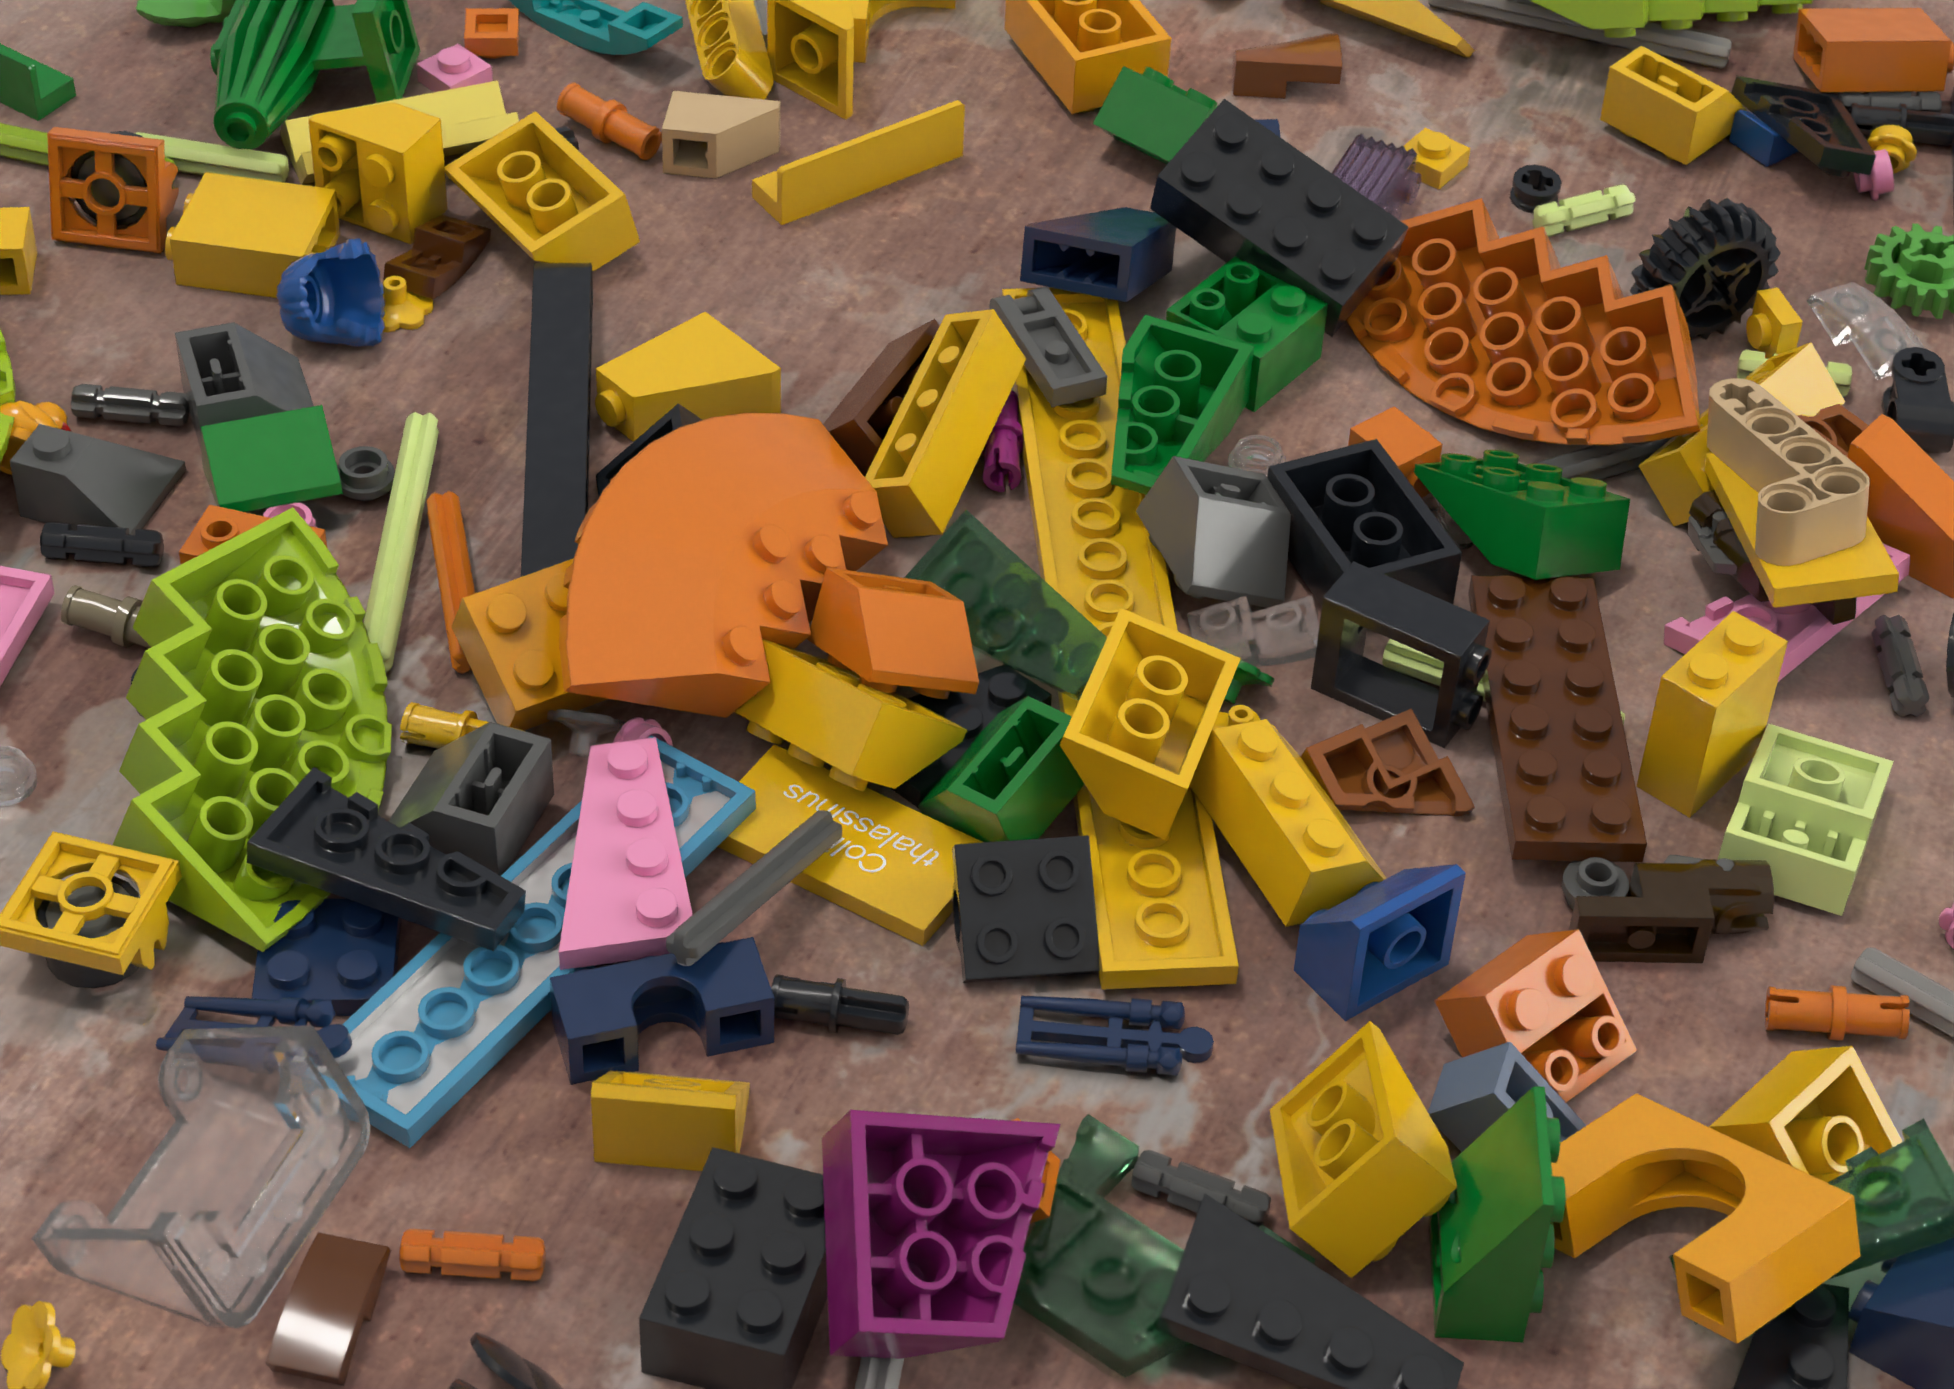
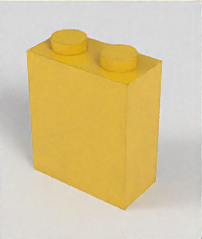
M205 172L195 192L187 195L184 202L183 215L177 226L170 227L167 233L165 254L168 260L173 261L176 285L277 298V286L281 281L282 273L291 263L311 253H322L335 246L340 236L336 189Z
M1732 611L1661 676L1636 787L1690 818L1755 756L1765 733L1788 641L1739 613Z

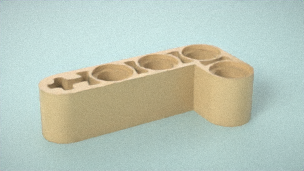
M1740 378L1725 379L1713 384L1709 391L1707 447L1758 492L1755 553L1758 557L1770 564L1791 566L1855 546L1862 542L1866 534L1870 485L1867 474L1761 385L1754 381Z

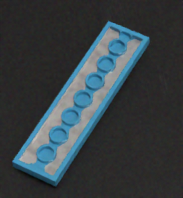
M656 738L686 878L756 809L755 790ZM582 800L501 875L503 878L526 890L524 913L498 947L491 951L440 932L342 1024L348 1029L352 1039V1046L346 1054L328 1060L320 1058L316 1050L309 1055V1059L300 1071L303 1084L408 1148H411L552 1009L550 977L569 974L582 969H593L596 966L560 970L559 946Z

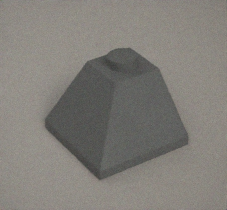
M43 424L37 426L10 460L21 517L43 523H70L72 525L71 530H77L78 524L128 528L131 535H135L136 529H142L186 472L185 461Z

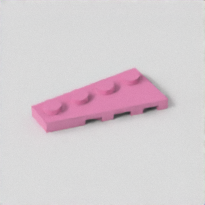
M656 737L590 746L559 946L560 970L669 954L670 952L666 949L667 937L693 915Z

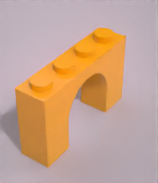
M1637 1093L1560 1143L1557 1163H1551L1552 1176L1564 1177L1566 1190L1563 1221L1551 1222L1554 1227V1248L1574 1259L1626 1223L1653 1211L1675 1207H1698L1729 1215L1675 1252L1673 1258L1681 1315L1736 1344L1861 1256L1854 1195Z

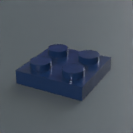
M345 898L324 899L315 910L312 909L299 923L292 927L287 935L265 951H257L252 998L280 1001L285 996L305 998L309 1004L313 999L331 1000L336 1016H352L397 974L402 918ZM290 900L280 904L279 906L281 907L274 922H277L290 912L302 900Z

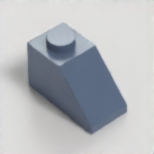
M1511 1042L1445 1063L1428 1110V1114L1439 1130L1461 1152L1533 1086L1545 1087L1547 1117L1559 1118L1560 1143L1587 1126Z

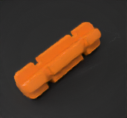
M410 1228L403 1233L399 1258L401 1269L408 1273L431 1274L433 1267H441V1275L501 1279L502 1272H511V1280L538 1281L544 1272L546 1247L544 1240L539 1237L514 1236L513 1243L504 1242L505 1235L445 1231L443 1238H436L435 1230Z

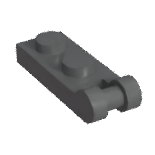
M1048 287L1029 290L1026 297L1018 299L1005 295L990 300L989 310H995L1026 358L1024 362L1025 367L1051 407L1106 395L1107 375Z

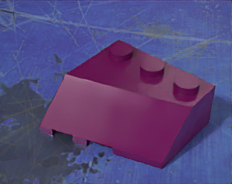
M849 1110L822 1137L830 1356L903 1359L997 1343L1004 1339L1026 1257L1023 1248L1032 1214L1039 1208L1045 1185L1041 1180L1049 1151L1055 1147L1060 1124Z

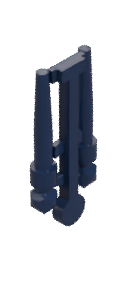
M187 996L184 1001L185 1007L164 1038L160 1037L156 1041V1048L162 1051L218 1059L250 1061L255 1067L276 1068L279 1064H282L283 1069L298 1071L302 1070L310 1057L307 1050H316L320 1058L328 1060L341 1057L352 1046V1039L348 1029L344 1025L331 1024L336 1016L331 1000L313 999L309 1004L305 998L286 996L282 997L280 1001L255 998ZM197 1010L254 1017L259 1018L256 1025L203 1021L197 1020L196 1016L198 1015ZM275 1019H278L279 1023L283 1025H294L292 1028L273 1027L276 1022ZM309 1022L310 1027H318L322 1029L308 1030L306 1029L307 1023Z
M1021 996L1016 1054L1081 1063L1124 1066L1126 1071L1146 1073L1147 1068H1154L1157 1074L1177 1076L1181 1070L1182 1059L1192 1063L1206 1061L1212 1054L1214 1041L1210 1032L1200 1027H1189L1179 1034L1162 1032V1028L1181 1029L1185 1019V1009L1182 1002L1162 1001L1159 1006L1152 1005V1000L1139 998H1131V1002L1088 998ZM1034 1010L1104 1018L1109 1019L1108 1027L1033 1021ZM1126 1020L1129 1021V1025L1150 1027L1149 1031L1123 1029L1122 1022ZM1031 1040L1049 1041V1042H1060V1043L1031 1042Z

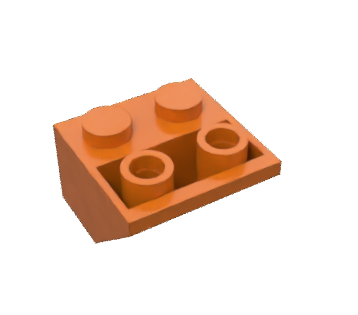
M826 567L810 626L811 636L807 640L829 654L827 661L830 664L845 670L854 671L860 675L859 681L861 684L885 693H895L897 685L912 687L915 692L936 699H948L950 691L976 694L979 678L964 602L930 581Z
M1579 929L1527 935L1434 1000L1462 1058L1511 1042L1566 1103L1637 1051Z

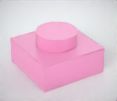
M460 44L445 48L439 53L417 63L418 82L433 92L493 81L492 66Z

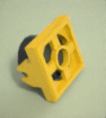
M53 831L0 913V946L46 957L48 968L56 978L74 987L94 989L114 985L133 975L139 967L152 970L155 965L154 948L164 950L167 943L169 917L166 902L182 877L179 860ZM115 873L131 879L133 883L138 887L139 893L131 886V884L128 881H125L114 876ZM71 874H74L71 877L67 878L65 881L61 880Z

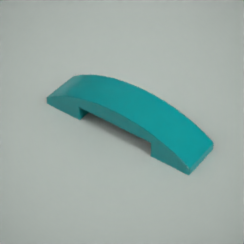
M509 0L523 14L545 30L576 46L605 54L627 55L644 51L683 27V17L644 1L625 12L598 0Z

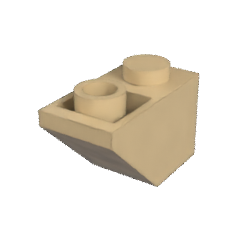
M682 91L672 92L662 126L663 173L717 179L779 152L780 101Z

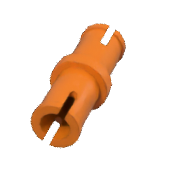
M577 83L567 85L558 98L557 111H559V114L569 117L591 129L593 137L603 143H610L612 141L638 155L642 160L652 158L661 145L662 132L659 128L651 126L627 113L626 106L614 99L605 101L581 88Z
M1830 985L1829 992L1776 989V987L1768 986L1765 1000V1016H1768V1018L1765 1019V1029L1769 1031L1779 1029L1825 1032L1829 1040H1843L1845 1034L1906 1039L1909 1029L1910 1009L1905 1008L1909 1007V997L1907 995L1847 993L1845 986Z

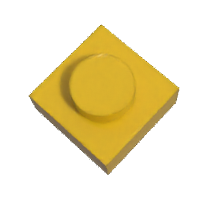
M1425 127L1396 151L1394 169L1440 190L1468 166L1470 148L1450 139L1443 133L1434 132Z
M1778 287L1758 290L1752 315L1748 317L1746 323L1749 343L1758 351L1765 352V358L1768 359L1773 357V354H1781L1797 348L1803 321Z

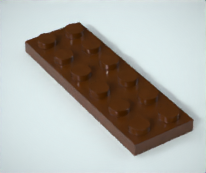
M1471 575L1468 591L1471 612L1490 620L1485 647L1491 649L1492 654L1482 682L1511 859L1584 861L1588 858L1598 857L1610 862H1643L1647 841L1594 578L1553 577L1535 580L1530 577L1509 575Z

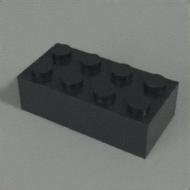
M1223 99L1158 174L1150 205L1152 211L1227 263L1233 257H1237L1328 303L1324 332L1333 337L1396 261L1408 230L1406 224L1226 99Z

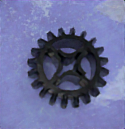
M1725 198L1718 204L1708 199L1703 203L1699 211L1688 206L1684 217L1678 221L1669 219V227L1661 235H1652L1654 240L1652 247L1639 253L1643 264L1631 272L1636 282L1631 287L1630 292L1632 295L1672 285L1688 324L1690 340L1696 335L1707 340L1711 332L1714 331L1724 334L1727 325L1732 322L1741 324V316L1748 309H1753L1758 290L1770 289L1767 280L1775 276L1779 271L1774 263L1781 254L1776 247L1777 238L1772 233L1771 227L1751 207L1748 208L1743 203H1734L1730 199Z

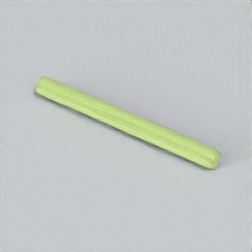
M414 412L406 418L364 618V625L371 644L378 643L386 673L393 666L439 434L437 429L438 419L430 412L425 415Z

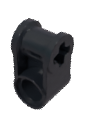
M1919 347L1904 348L1893 356L1891 365L1893 382L1892 386L1888 387L1883 393L1881 402L1883 414L1893 419L1925 452L1948 453L1954 442V402L1950 399L1945 365L1936 353L1928 349Z

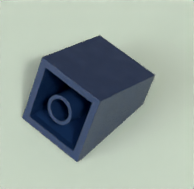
M1928 1213L1912 1237L1899 1233L1895 1238L1881 1266L1880 1271L1886 1275L1880 1284L1868 1279L1855 1298L1848 1317L1858 1323L1849 1353L1914 1389H1954V1218Z

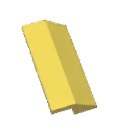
M498 80L364 105L371 106L395 102L440 118L444 157L467 153L519 121L517 112L506 114ZM312 116L285 120L280 130L282 142L301 185L315 182L308 119Z

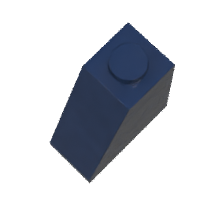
M1128 207L1028 224L1024 230L1020 282L1127 302L1172 271L1176 227L1155 212Z

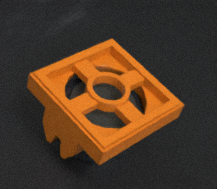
M53 127L47 133L52 240L161 253L165 249L167 237L166 217L173 211L179 193L178 188L172 187V182L178 173V166L172 162H165L164 140L144 138L141 135L128 131L103 133ZM77 201L82 210L95 219L97 224L83 215L74 202ZM140 219L137 223L131 225L128 228L117 229V226L129 225Z

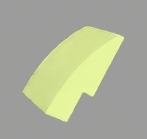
M1768 723L1744 779L1737 806L1725 831L1718 860L1721 858L1730 860H1766L1770 865L1774 895L1842 916L1894 761Z

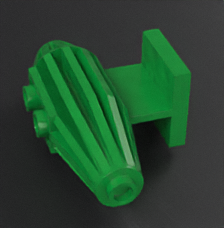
M236 0L229 16L225 17L223 29L210 51L212 69L217 76L213 121L217 135L222 141L233 148L250 150L259 147L304 102L306 96L312 91L321 69L367 66L377 103L402 99L420 53L407 0H357L356 4L335 6L333 0Z

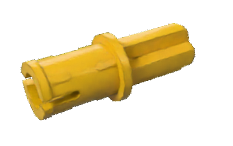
M411 702L407 705L402 716L400 730L403 732L400 735V739L403 743L439 749L489 722L478 720L475 711L465 710L462 714L451 713Z

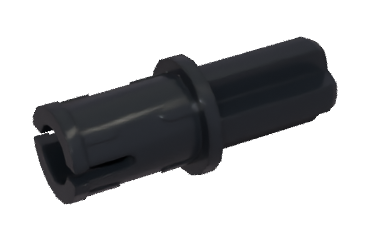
M1852 102L1849 108L1851 117L1866 138H1870L1872 131L1880 126L1897 125L1908 130L1913 137V142L1948 146L1954 140L1953 114L1907 110V105L1900 103L1898 108L1859 105Z
M776 974L772 983L774 1019L798 1020L829 1026L830 1033H838L839 1027L844 1026L899 1035L904 1032L907 1025L909 1002L900 995L846 987V979L838 978L834 984Z

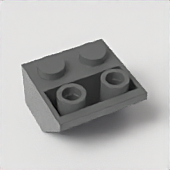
M235 322L175 332L182 388L187 396L189 412L200 449L201 426L314 406L299 359Z
M1173 456L1135 511L1149 532L1151 543L1161 552L1172 570L1177 586L1186 594L1195 598L1208 597L1232 601L1241 606L1255 605L1279 609L1285 600L1291 514L1267 476L1262 473Z
M493 722L475 729L433 752L389 819V822L399 828L407 823H411L430 834V846L447 855L459 851L501 876L511 866L554 796L551 739Z

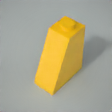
M706 311L596 368L597 396L595 397V407L598 415L604 423L610 427H615L633 442L678 403L702 420L738 413H781V368Z

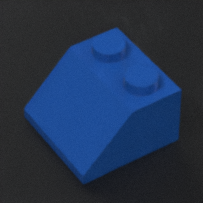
M1457 864L1404 869L1380 883L1372 882L1367 884L1355 896L1329 910L1322 909L1313 913L1300 925L1294 971L1344 1021H1347L1449 965L1466 872Z

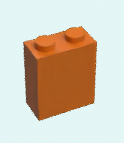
M1799 8L1793 59L1820 92L1944 91L1947 73H1951L1954 69V44L1921 8Z

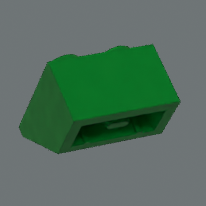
M1123 66L1093 124L1111 137L1167 165L1217 108L1218 103L1192 88H1189L1188 91L1174 85L1175 82L1150 67H1146L1141 75Z
M1233 257L1169 307L1166 311V320L1254 346L1250 396L1245 408L1255 412L1321 358L1328 303L1278 279L1251 263Z
M1029 696L1001 711L918 805L921 813L982 842L1039 839L1084 785L1081 777L1060 746L1072 716Z

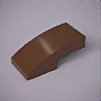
M445 215L431 219L415 227L413 249L385 262L383 282L390 276H400L406 280L407 292L434 299L453 286L473 265L489 242L491 229Z
M318 1232L303 1260L284 1306L266 1360L267 1366L275 1372L344 1386L363 1320L371 1321L390 1257V1248L388 1246Z

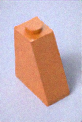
M1881 414L1851 442L1847 456L1869 477L1867 516L1883 544L1910 555L1908 576L1954 598V481L1893 419Z

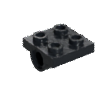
M1089 835L955 844L952 847L955 880L952 897L953 921L956 943L961 954L963 983L1093 974L1100 971Z

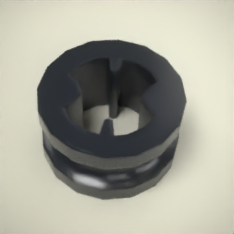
M1526 165L1514 173L1513 187L1511 188L1509 198L1518 209L1534 213V209L1538 205L1550 202L1558 203V194L1560 193L1562 181L1554 170L1546 166Z

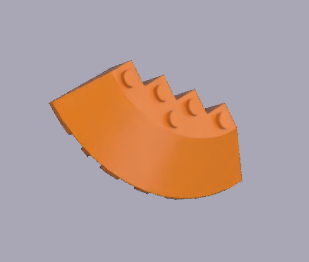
M1482 198L1401 221L1408 226V230L1396 261L1346 320L1364 349L1383 371L1406 390L1441 412L1481 429L1519 439L1562 445H1617L1656 441L1700 432L1697 375L1688 324L1673 286L1668 285L1624 297L1607 255L1561 267L1544 226L1499 238Z
M738 413L710 417L679 427L651 442L623 465L602 491L598 501L587 512L574 541L578 544L573 563L565 572L563 587L568 589L567 614L560 619L559 633L564 692L727 718L771 683L762 639L795 649L811 636L809 623L813 619L826 567L857 571L888 546L877 492L819 419L784 413Z

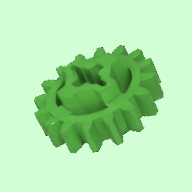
M1913 223L1909 232L1894 226L1891 228L1890 236L1879 233L1876 236L1875 244L1870 245L1864 268L1867 270L1866 284L1876 285L1874 295L1877 298L1892 297L1891 307L1893 309H1898L1903 305L1912 307V316L1918 317L1922 310H1930L1936 319H1942L1944 310H1949L1954 314V234L1949 237L1942 235V227L1937 225L1932 229V232H1926L1918 223Z

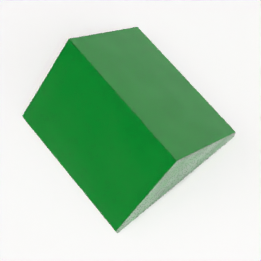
M322 405L201 426L203 470L216 505L219 507L247 512L343 494Z

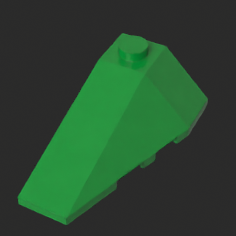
M1144 315L1123 348L1111 484L1147 495L1173 456L1204 462L1229 435L1249 400L1254 346Z

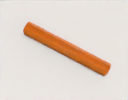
M447 491L442 495L434 492L426 500L427 514L452 668L458 673L464 674L469 670L472 671L451 626L462 598L475 594L459 497L452 491Z

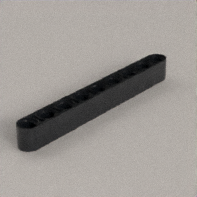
M534 263L521 577L573 559L578 544L574 541L578 529L588 512L593 320L592 263Z

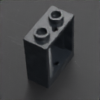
M1353 561L1323 597L1311 689L1382 721L1412 708L1429 742L1445 748L1460 728L1469 730L1481 710L1483 696L1477 693L1479 681L1488 668L1492 654L1491 649L1485 647L1490 620ZM1367 629L1443 661L1444 666L1440 690L1364 657Z

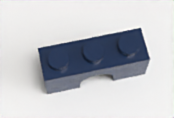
M753 937L730 942H719L692 966L678 964L675 955L669 953L594 969H582L573 973L550 977L552 1023L570 1085L597 1080L610 1070L639 1071L638 1035L646 1028L658 1023L675 1022L692 1028L701 1038L707 1057L774 1043V995Z

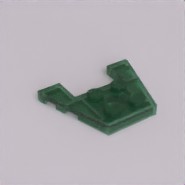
M1088 1114L1082 1119L1078 1127L1075 1144L1068 1159H1064L1059 1169L1050 1217L1035 1222L1023 1249L1026 1257L1013 1303L1126 1378L1191 1344L1155 1330L1184 1250L1104 1199L1134 1168L1138 1160L1139 1146ZM1263 1225L1259 1227L1260 1230L1312 1264H1315L1314 1257Z

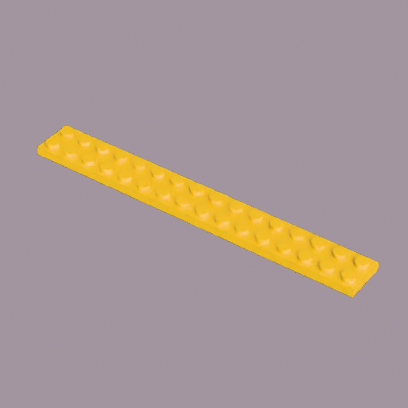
M1036 288L1002 289V296L1010 295L1013 299L1026 297L1029 290ZM1049 288L1107 375L1106 395L1056 407L1050 406L1025 365H1023L1013 386V390L1018 396L1019 423L1023 428L1022 452L1041 579L1045 581V609L1060 711L1072 716L1120 608L1177 632L1178 629L1165 559L1161 552L1151 543L1149 532L1135 511L1146 495L1111 484L1123 348L1126 345L1118 300ZM1084 784L1073 797L1078 834L1079 836L1089 835L1101 990L1237 984L1239 964L1213 821L1190 785L1166 839H1162L1104 814Z

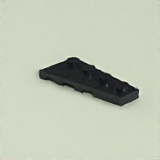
M315 767L312 768L247 842V863L491 951L498 947L525 910L526 890L459 851L447 855L430 846V834L411 823H407L399 828L378 815L377 803L358 792L348 798L331 788L332 777Z

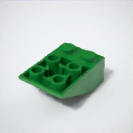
M1485 450L1483 458L1480 459L1464 454L1445 453L1441 455L1440 462L1415 464L1414 474L1491 564L1535 580L1620 570L1630 499L1607 492L1606 482L1583 477L1567 479L1562 477L1563 469L1560 467L1539 463L1523 465L1518 463V454L1503 450Z
M1533 1086L1451 1162L1457 1188L1451 1192L1445 1205L1435 1214L1430 1215L1428 1219L1434 1336L1436 1338L1523 1343L1529 1314H1540L1542 1311L1544 1276L1540 1268L1551 1269L1555 1236L1554 1227L1551 1222L1563 1221L1566 1199L1564 1177L1552 1176L1551 1163H1557L1560 1151L1559 1118L1547 1117L1545 1087Z

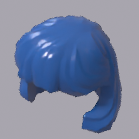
M360 238L348 239L344 243L322 253H311L294 261L282 273L281 281L277 286L278 293L276 296L279 301L282 323L285 329L292 335L313 342L343 343L350 346H373L383 341L382 332L385 326L382 319L385 315L384 288L380 281V269L377 267L376 256L371 253L367 242L363 243Z

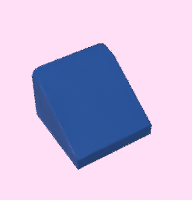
M1736 111L1729 141L1766 167L1799 152L1752 112Z

